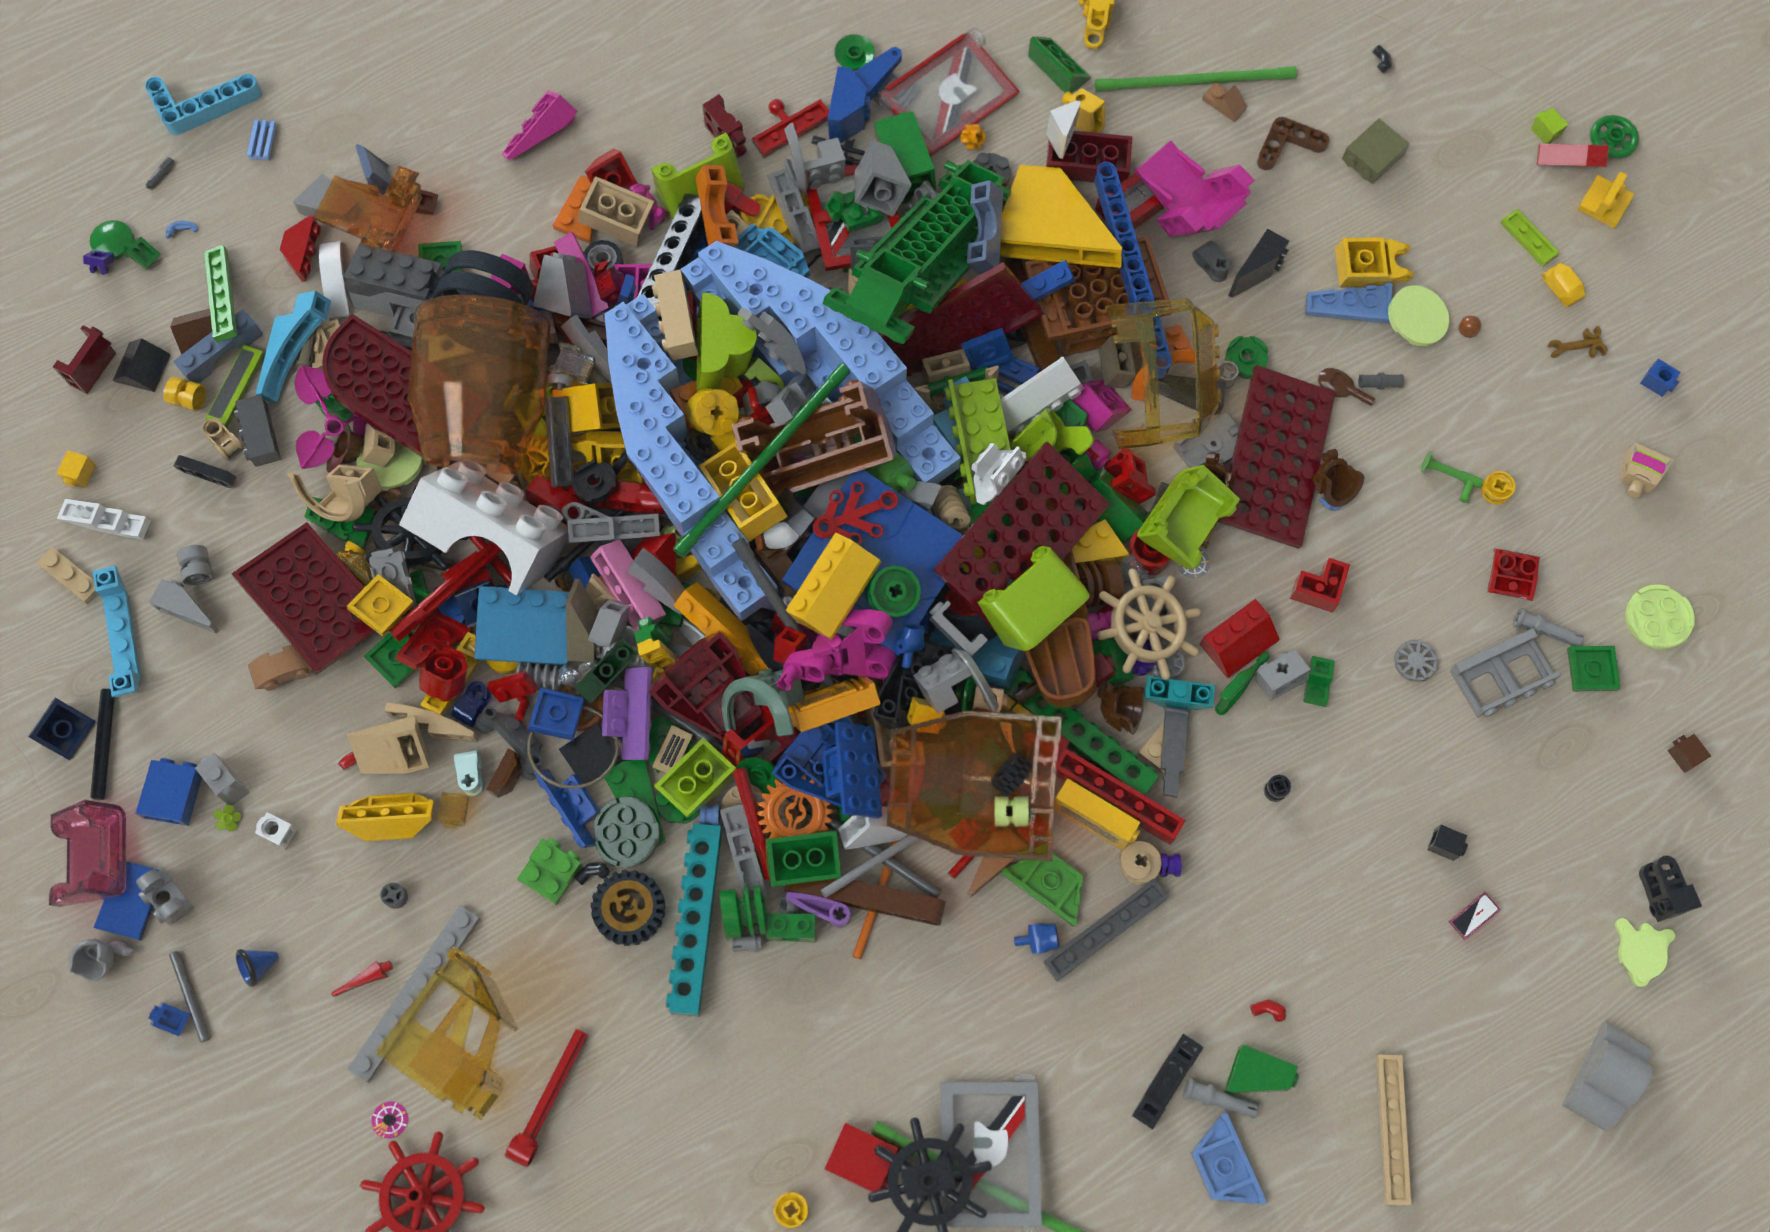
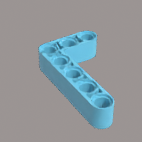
M243 74L178 104L174 102L161 78L151 77L145 83V88L161 120L173 135L187 132L254 102L262 95V90L256 78L251 74Z

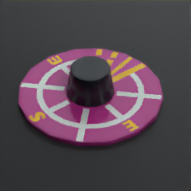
M389 1101L382 1103L372 1114L371 1123L373 1130L382 1138L391 1139L399 1136L407 1126V1111L397 1102Z

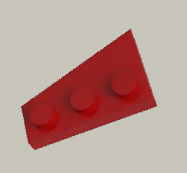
M435 610L422 622L397 653L396 660L417 670L420 668L422 656L428 650L436 648L437 651L443 650V647L451 648L461 642L467 632L472 633V629Z

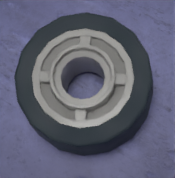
M599 240L593 242L583 252L593 273L595 264L602 260H607V269H615L614 264H624L620 249L610 241Z

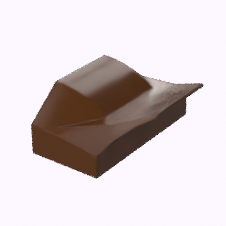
M507 749L486 788L491 795L497 798L512 792L521 776V760L515 751Z

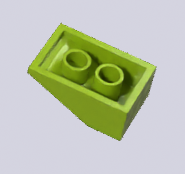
M702 738L654 785V788L688 818L722 792L734 780L733 771L736 767L707 740Z

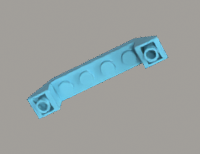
M116 566L93 571L95 590L103 598L114 674L109 675L111 695L114 698L137 692L141 673L129 597Z

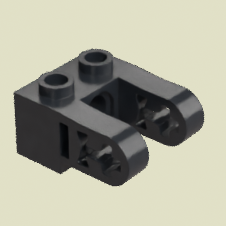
M1662 856L1640 868L1639 877L1650 903L1649 909L1657 922L1680 916L1702 907L1693 884L1687 886L1679 865L1673 857ZM1668 864L1670 869L1663 870L1661 866ZM1654 871L1655 876L1649 877L1647 872ZM1673 875H1674V877H1675V878H1673V879H1671V880H1668V879H1667V877H1671V876H1673ZM1659 883V885L1652 887V884Z

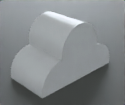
M1603 1022L1562 1106L1602 1130L1609 1131L1621 1119L1626 1108L1632 1107L1646 1090L1653 1071L1652 1066L1648 1064L1651 1057V1049L1609 1023Z

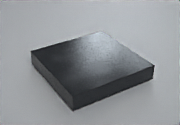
M595 724L574 738L573 741L559 748L560 753L583 784L600 777L609 768L615 755L614 747L606 736H602V730L598 724ZM619 755L614 766L623 762Z

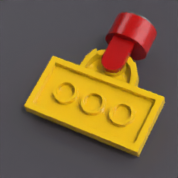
M727 181L724 199L726 215L733 210L749 226L755 224L757 228H774L794 244L795 241L782 216L774 193L771 198L763 194H755V196L749 198L741 193L743 189ZM800 194L804 207H808L809 213H811L808 198Z

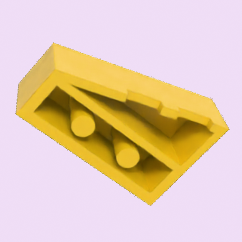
M1106 519L1091 526L1072 548L1076 563L1086 561L1094 563L1095 560L1113 558L1119 566H1123L1130 555Z

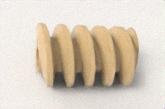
M952 485L941 486L933 503L935 510L942 522L957 532H961L969 526L970 516L957 488Z

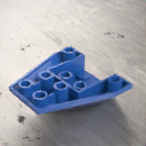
M849 716L804 732L800 731L781 755L772 774L791 789L842 807L841 796L826 798L822 752L836 746V723L854 724ZM877 761L880 786L887 778V775Z

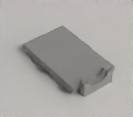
M398 546L371 552L372 556L368 559L370 566H372L370 568L372 578L374 579L377 574L382 576L413 600L414 605L409 611L414 609L417 603L411 577H409L404 552L400 551Z

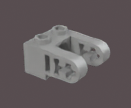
M152 869L136 881L142 891L138 895L146 905L151 903L156 911L153 914L161 924L166 922L170 926L193 909V906L164 869L158 872ZM162 893H169L170 900L164 905L158 904V897Z

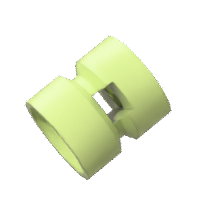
M995 796V827H1008L1010 823H1013L1015 827H1028V796H1014L1012 800L1008 796ZM1006 807H1012V816H1006Z

